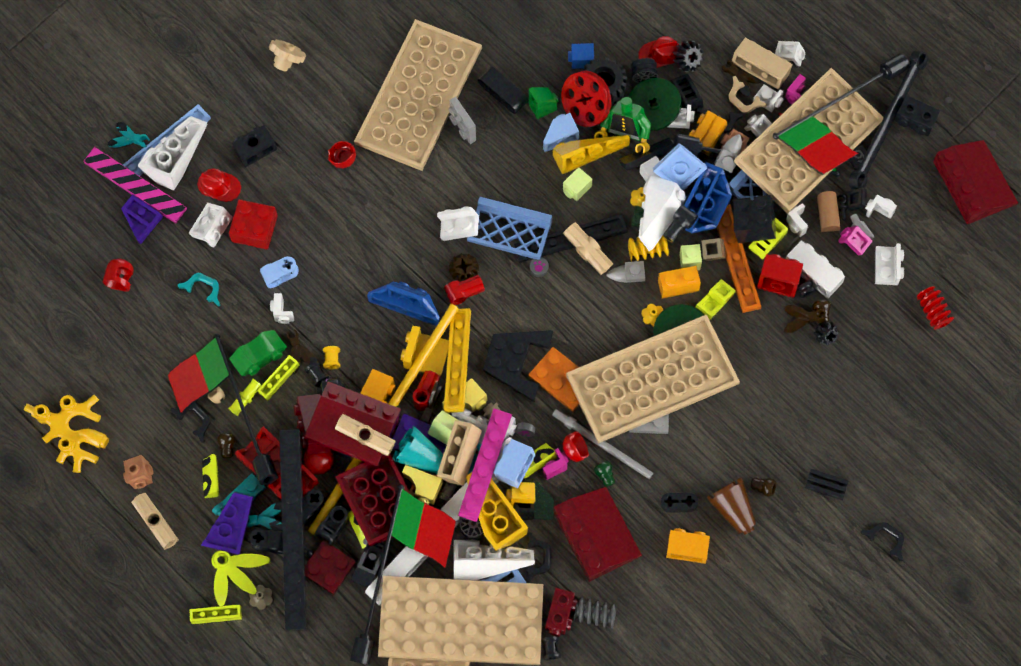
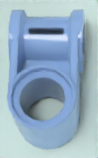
M287 256L263 266L260 272L267 287L274 288L283 282L295 278L299 270L295 260Z

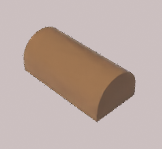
M826 191L818 194L817 202L821 232L840 231L836 193Z

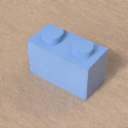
M511 439L510 443L505 445L502 453L503 456L500 461L496 462L493 473L497 480L518 489L535 457V452L532 447Z

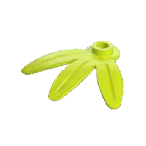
M216 551L211 558V562L217 569L214 578V595L218 605L223 606L226 602L228 593L227 576L243 591L256 594L257 590L252 581L237 567L253 568L263 566L270 562V558L259 554L230 556L226 551ZM219 557L224 558L225 562L223 564L218 562Z

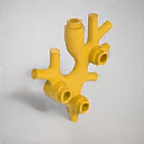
M66 395L60 400L62 409L59 413H51L48 407L43 404L36 405L35 407L26 404L24 411L31 413V416L36 418L39 423H47L50 426V431L42 437L46 444L56 437H61L58 442L61 452L56 459L58 463L63 464L67 456H73L74 473L81 472L83 460H88L94 464L97 463L99 457L81 449L80 444L86 442L99 449H104L109 442V438L105 434L93 429L74 431L69 427V421L78 415L89 418L97 423L100 421L101 415L91 411V407L99 401L95 395L83 403H77L72 396Z

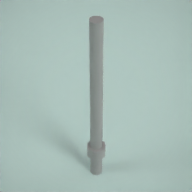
M557 409L553 412L552 416L563 422L564 426L568 429L578 431L582 436L646 478L650 479L653 472L606 441L598 444L594 434L578 424L577 420L573 417H568Z

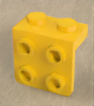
M412 326L411 331H408L405 342L408 344L401 353V360H403L405 369L411 368L430 337L429 335L421 334L420 327ZM440 338L419 372L424 373L425 370H431L439 376L442 375L448 354L449 340Z

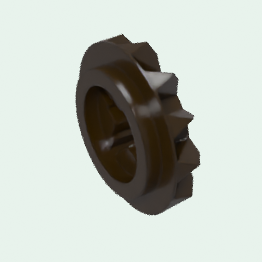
M460 253V255L454 256L449 263V272L453 279L461 282L478 275L479 264L476 258L470 254ZM462 262L469 266L466 268V274H464L462 268L459 269Z

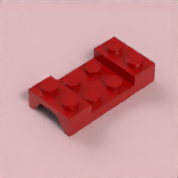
M263 426L256 440L261 454L271 456L278 475V479L267 486L282 501L280 442ZM252 441L245 448L237 450L235 454L249 470L255 473L252 461L257 456V452ZM302 464L304 497L319 482Z

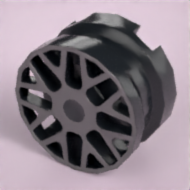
M650 58L633 61L631 64V70L633 71L632 79L637 83H641L650 78H658L657 62Z
M461 517L460 530L466 539L477 540L484 537L479 518L475 522Z

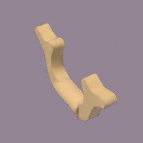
M733 76L734 83L729 93V100L743 113H749L758 107H767V104L762 102L758 96L755 97L751 105H744L736 97V93L745 85L743 82H739L736 76Z

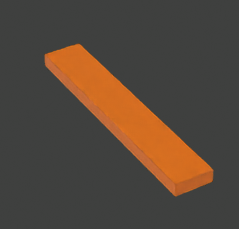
M729 204L717 226L719 237L724 240L728 267L742 313L761 309L762 306L743 244L738 243L734 233V215Z

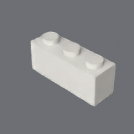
M802 240L786 256L788 260L796 259L803 263L801 277L807 282L812 281V286L827 299L844 281L845 276L839 268H834L829 264L826 257L817 254L810 244H805Z

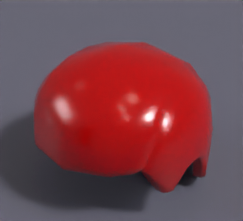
M337 142L328 150V160L336 168L344 169L350 167L355 161L356 150L349 142Z
M578 431L568 434L564 438L563 451L569 460L580 462L589 456L587 445Z
M305 452L303 457V465L314 475L325 474L331 469L333 464L331 452L307 455Z

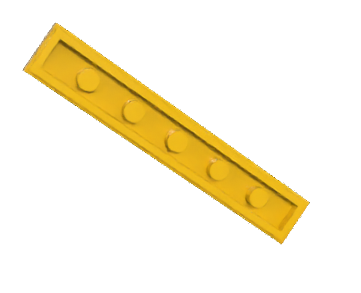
M470 308L458 309L450 322L444 412L446 413L464 412L471 320Z

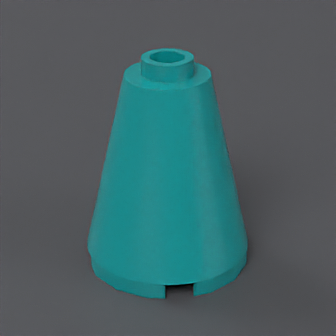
M412 426V429L410 428L398 444L400 445V451L395 450L393 460L437 475L444 454L416 427Z

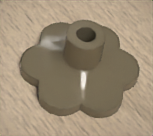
M258 585L256 587V594L249 593V603L252 607L264 610L266 606L271 605L273 602L271 597L272 590L265 588L263 585Z

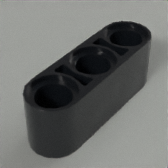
M494 67L488 68L477 79L483 89L513 114H516L529 101L519 88Z

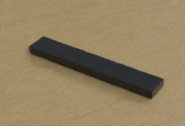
M622 214L580 225L581 229L588 236L595 239V241L628 232ZM565 230L548 234L541 257L575 248L563 234ZM533 239L526 240V241H523V242H524V244H525V243H527V242H529V241H531V240H533ZM520 242L514 244V248L521 246ZM535 242L528 246L527 249L529 252L537 254L539 247ZM517 255L519 263L533 260V258Z

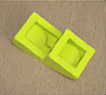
M721 279L710 289L709 293L695 308L704 315H707L710 320L728 302L736 290Z

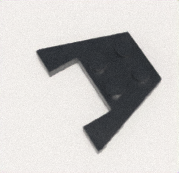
M553 331L493 334L483 372L499 382L510 386L514 391L526 396L530 401L535 402L539 384L520 379L529 345L549 349Z

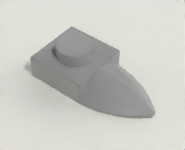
M740 134L733 136L724 144L714 162L715 166L732 173L736 166L734 160L740 154L742 147Z
M644 261L625 262V265L613 268L606 275L614 281L624 283L645 281Z

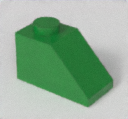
M548 87L529 88V106L537 120L557 110L558 98L554 92L551 93Z

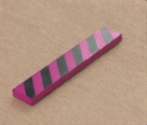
M96 147L92 149L84 160V164L131 195L133 194L175 224L187 210V207Z

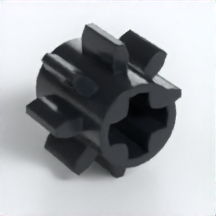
M826 320L818 324L814 332L817 336L816 340L820 344L825 343L827 346L829 343L835 342L839 334L836 330L837 326L833 322L829 323Z

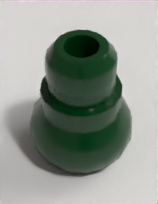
M606 461L594 467L595 474L603 481L604 486L609 487L615 484L610 462Z

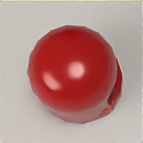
M120 258L111 260L106 267L102 283L114 290L129 291L131 284L128 280L134 273L132 264Z

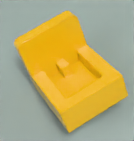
M521 482L518 489L510 486V489H506L507 500L513 507L514 503L534 504L535 483Z

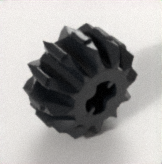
M690 40L682 41L681 45H676L678 50L673 52L676 55L673 61L677 63V68L688 72L689 70L695 71L696 67H701L700 61L704 60L701 55L704 51L700 50V44Z

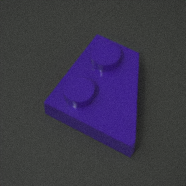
M133 194L121 208L139 244H142L163 218L161 213Z

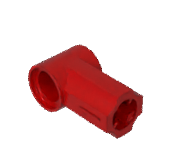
M479 275L461 282L452 281L444 286L447 297L453 305H459L468 297L485 291Z
M425 370L418 388L413 392L414 407L419 411H425V408H428L433 387L441 379V376L436 372ZM420 397L426 398V400L423 402L417 401V399Z

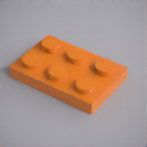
M552 347L528 374V377L535 383H538L540 387L572 412L580 405L566 376L567 372L579 367Z

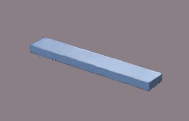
M199 104L146 145L147 147L141 149L125 162L123 166L141 176L144 171L138 167V164L151 147L155 148L161 143V139L171 135L174 129L190 116L205 122L211 119L210 116Z

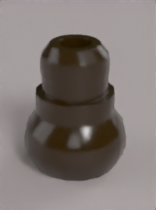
M828 300L815 301L812 306L813 310H825L826 314H820L819 318L823 316L829 322L830 302Z
M220 434L217 442L220 445L222 458H231L236 438L234 434Z
M753 478L750 486L753 490H757L763 493L764 496L770 497L775 493L776 481L772 478Z

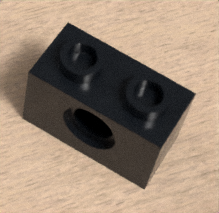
M265 125L255 127L247 135L239 136L232 142L234 151L244 167L277 150L276 143ZM252 143H257L254 147L250 146Z

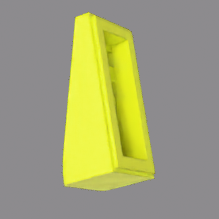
M776 218V239L767 240L771 243L770 245L763 240L753 241L748 247L762 260L787 234L788 228ZM759 243V244H760L761 246H763L766 250L763 251L762 249H760V248L757 246V244Z

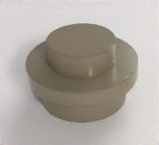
M492 402L483 409L485 413L482 416L490 420L493 409L500 410L499 404L497 402L494 405Z

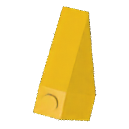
M629 135L562 142L553 148V157L561 173L565 174L629 146L630 137Z
M472 472L466 476V480H467V483H468V484H469V481H470ZM491 478L478 518L484 536L495 551L511 546L527 535L528 527Z

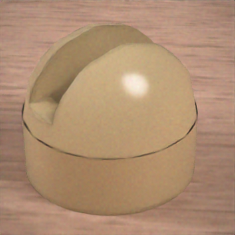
M218 386L208 394V398L213 403L218 404L221 403V399H225V394Z

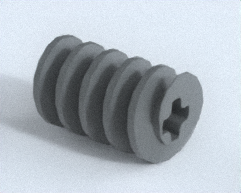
M580 597L576 605L573 621L578 616L580 623L587 618V624L589 625L593 620H595V626H598L602 621L603 628H606L608 623H610L611 629H613L617 610H615L614 603H612L610 608L607 607V602H604L600 607L599 600H596L594 605H592L590 598L584 603L583 597Z

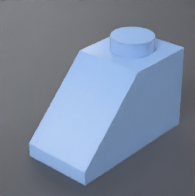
M571 113L566 115L560 114L553 119L543 141L544 152L552 150L559 143L579 139V130Z

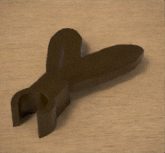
M787 305L784 308L789 315L797 318L787 324L784 329L786 333H793L810 321L824 322L826 320L823 316L819 318L820 314H826L823 309L808 312L794 305Z

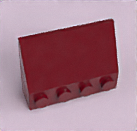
M984 140L954 145L937 152L933 162L967 225L1018 204Z
M328 382L319 399L304 439L378 466L383 454L335 430L336 424L342 414L391 438L398 424L401 409ZM363 431L360 434V438L363 440L369 439L371 432Z
M383 454L378 466L364 462L335 476L369 546L387 540L399 490L397 486L403 485L405 487L404 490L410 494L390 454L389 456Z
M606 487L571 498L554 506L553 513L589 582L642 556Z

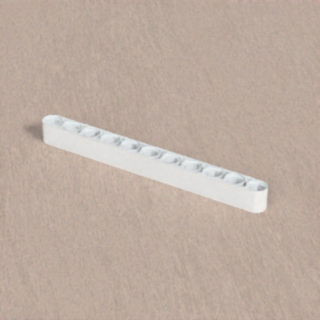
M511 437L503 442L497 461H500L502 458L503 449L506 444L510 443ZM493 473L492 479L496 484L499 480L496 479ZM467 482L441 508V511L456 521L455 527L460 523L461 517L458 514L468 487ZM406 546L383 570L376 603L381 606L383 576L410 577L428 556ZM377 578L365 591L371 599H373Z

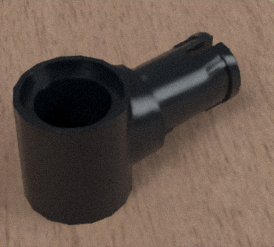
M682 204L675 212L673 224L664 237L673 243L682 230L690 229L693 226L698 215Z

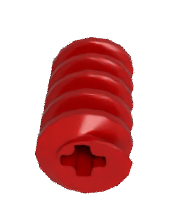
M933 286L921 291L917 295V299L921 300L920 305L924 307L923 312L927 314L926 318L931 320L930 326L936 330L947 326L954 320V317H947L951 311H944L948 305L947 303L941 304L944 297H937L941 291H934L935 287Z

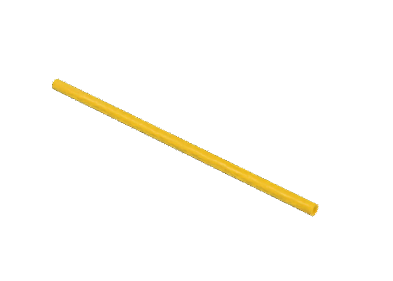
M450 304L388 402L389 405L395 407L399 405L457 313L458 307ZM353 458L346 471L362 464L363 461ZM338 483L308 529V532L315 535L318 526L325 520L343 494Z

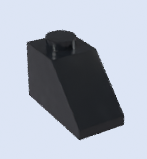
M367 543L351 581L364 587H369L382 561L385 549L384 544L377 543L369 546Z

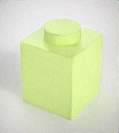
M579 167L563 182V192L565 195L576 201L592 187V178Z
M700 244L682 245L679 254L681 268L697 266V270H700L702 264Z
M442 410L433 420L428 434L447 445L454 422L458 419Z

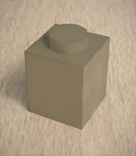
M717 238L701 241L704 260L726 259L723 239Z

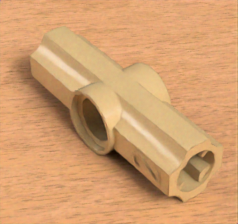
M576 222L563 232L567 239L576 247L577 253L585 261H588L600 275L613 265L612 261L600 250L601 247L595 239L588 236Z
M344 414L339 418L335 430L386 456H389L396 442L372 429L370 426L364 425ZM365 430L371 432L367 440L360 438V434Z
M146 493L136 496L131 502L163 549L171 548L179 540ZM153 518H159V522L157 524H150Z

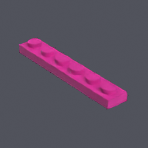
M493 409L458 516L477 522L512 414Z

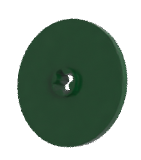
M650 78L635 86L629 95V98L632 99V104L643 107L646 117L651 122L650 131L661 130L669 126L677 118L681 109L680 93L676 86L666 79ZM657 102V106L652 107L650 105L651 103Z
M679 304L670 306L657 317L653 328V336L702 317L704 314L690 305Z

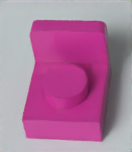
M799 74L786 92L785 98L791 105L801 97L806 87L804 85L806 78Z
M858 226L845 228L838 240L840 244L846 243L858 256L862 255L872 243V240Z
M559 448L555 449L557 461H549L543 467V475L546 480L567 470L569 460L564 452H560Z

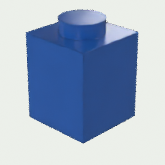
M594 43L572 44L571 51H568V62H572V69L584 68L586 64L590 65V61L594 59Z

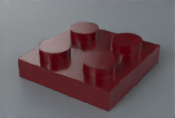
M323 540L305 565V576L334 595L355 566L356 561Z

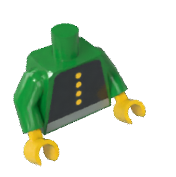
M629 97L622 98L615 106H611L608 117L601 123L600 126L602 128L595 133L594 138H598L599 134L603 137H608L607 129H609V133L616 135H629L630 139L641 141V143L636 145L635 150L638 153L643 147L644 154L650 149L647 139L649 140L651 122L646 117L642 106L632 104V99Z

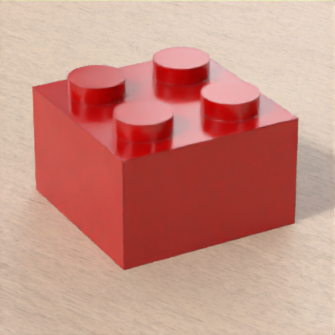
M239 199L229 231L231 241L268 250L278 217L276 208Z
M766 254L757 289L794 298L803 263L796 259H784L776 254Z

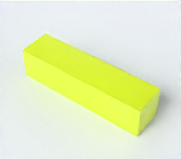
M289 355L257 390L258 393L268 401L300 366L299 363Z
M240 605L190 609L191 624L242 620Z

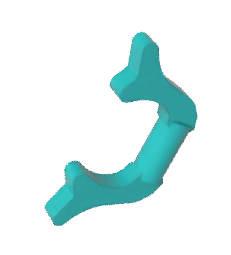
M195 273L188 281L178 284L180 289H186L188 293H191L192 286L196 281H202L212 286L213 291L207 297V301L214 302L217 306H220L218 301L219 284L217 280L203 273Z

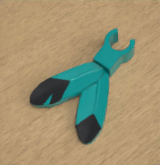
M118 122L116 127L123 136L108 142V146L113 148L132 143L141 147H147L144 140L150 141L146 134H134L125 123Z
M282 502L274 503L259 516L249 515L250 520L247 523V528L260 524L271 530L282 531V523L272 519L282 511Z

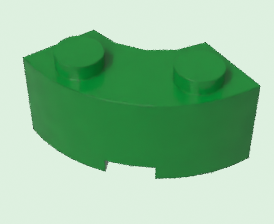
M275 330L264 331L251 342L239 346L229 360L241 376L249 374L253 376L271 361L280 359L283 355L282 352L287 346Z

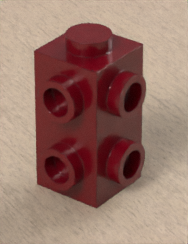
M555 588L545 630L549 631L550 635L560 637V635H565L566 630L571 629L573 619L569 617L571 611H575L578 601L574 599V592Z

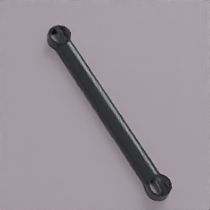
M914 51L911 54L910 67L858 170L853 171L850 175L849 186L851 189L866 187L867 174L919 70H923L927 65L928 59L925 52Z

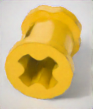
M326 346L323 348V353H325L323 367L325 369L333 370L340 368V363L338 362L339 347Z

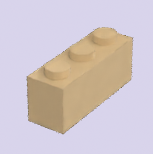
M746 37L735 50L732 58L734 65L776 89H779L787 79L793 65L786 59H782Z
M455 420L437 473L438 477L446 482L464 486L482 433L481 429L471 423Z

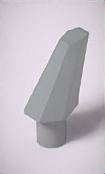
M857 214L850 216L853 222L851 227L858 226L870 239L875 237L865 222L860 221Z

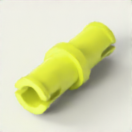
M252 379L243 392H239L244 407L252 402V398L261 387V384ZM237 399L228 408L236 416H239L241 412Z

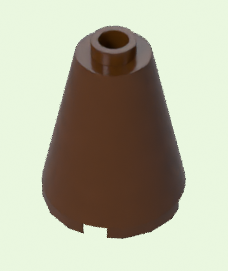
M739 478L737 479L738 484L733 481L713 493L714 498L712 495H709L707 499L739 534L743 532L746 535L755 530L753 526L756 524L743 480Z

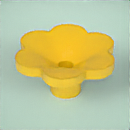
M640 187L638 190L631 192L632 198L630 203L636 206L637 209L643 210L642 202L645 201L646 195L643 193V187Z
M649 304L647 308L642 310L643 322L654 327L655 321L663 311V308Z

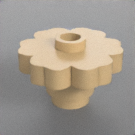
M276 39L275 41L272 40L269 45V50L276 55L274 66L279 70L287 71L288 68H291L292 63L299 64L305 60L306 54L293 44Z

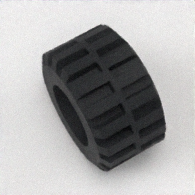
M601 57L597 58V61L593 59L590 61V65L586 64L582 71H591L601 78L612 81L613 85L608 88L611 94V106H613V103L617 104L624 97L626 91L627 76L625 69L622 70V65L620 63L617 65V61L614 59L612 61H609V58L606 57L605 60H602ZM580 77V85L583 86L584 80ZM593 83L594 90L598 91L599 87ZM592 96V97H589V98L584 97V100L587 99V101H588V99L593 98V96ZM599 100L598 105L601 106V109H604V103Z

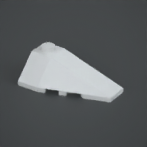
M190 116L176 127L171 135L161 139V143L155 148L151 147L145 153L138 167L158 185L174 190L188 167L205 131L207 122Z
M653 175L648 176L643 187V193L646 197L645 201L642 202L644 217L640 218L639 238L649 251L658 243L673 222L675 212L682 204L684 205L686 200L685 192L677 183Z
M454 540L453 542L454 580L476 581L535 563L534 550L510 546L506 549L502 548L495 551L491 544L490 546L480 545V541Z

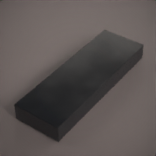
M667 138L650 145L649 151L644 154L642 149L638 153L634 152L619 159L620 165L626 170H630L655 156L658 158L673 149L674 141Z

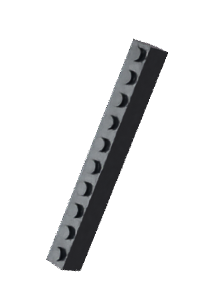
M300 429L279 430L285 630L307 631Z

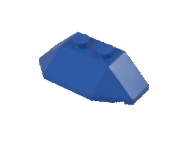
M708 162L705 163L707 169L699 175L684 205L698 215L693 226L690 229H685V231L690 233L717 228L732 197L724 170Z
M393 281L369 291L367 294L370 303L435 326L440 322L439 314L430 295L421 288L414 289L404 282L397 283Z

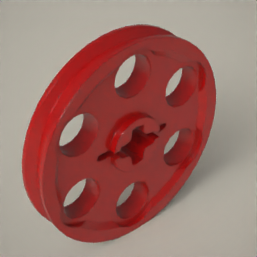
M580 71L570 75L564 82L561 92L563 108L566 114L571 113L576 124L583 127H592L602 123L608 117L611 110V94L607 84L599 75L591 71ZM579 76L584 80L583 86L578 82ZM594 82H596L599 86L598 91L594 90L593 88ZM569 89H572L574 92L573 98L569 95ZM592 96H593V98L588 99V101H587V100H586V101H585V100L579 101V100H581V99H584V97L589 98V97H592ZM599 100L604 103V109L599 107ZM575 106L579 109V116L574 113ZM589 112L594 115V121L589 119Z

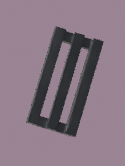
M811 469L805 489L843 501L849 481ZM813 476H816V477H819V478H822V479H825V480H828V481H831V482H834V483L843 485V487H842V486H839V485H836V484H833V483H830V482H827V481H824V480H821V479H818V478H814ZM811 482H814V483L823 485V486H825V487H829V488H832V489L841 491V493L839 494V493H836V492H833V491H830V490H827V489H824V488H821V487L812 485V484H810V483H811Z

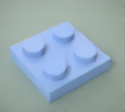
M679 143L653 167V172L662 179L677 183L682 190H685L707 169V166Z

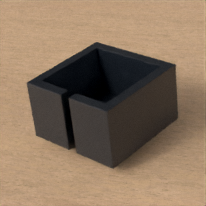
M771 195L756 196L754 200H751L750 197L733 199L734 233L738 243L776 239L775 206Z

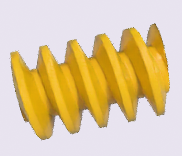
M664 235L651 251L646 248L639 236L636 238V242H634L633 238H629L628 251L631 262L633 256L639 261L640 255L646 260L647 254H650L653 259L656 252L659 257L662 256L663 251L669 256L668 243Z

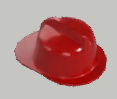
M662 36L655 41L643 45L638 53L639 59H654L657 62V68L675 63L673 59L676 57L673 52H677L676 45L679 44L671 37Z
M208 169L198 179L199 191L205 196L219 201H233L241 192L239 180L235 176L219 169Z

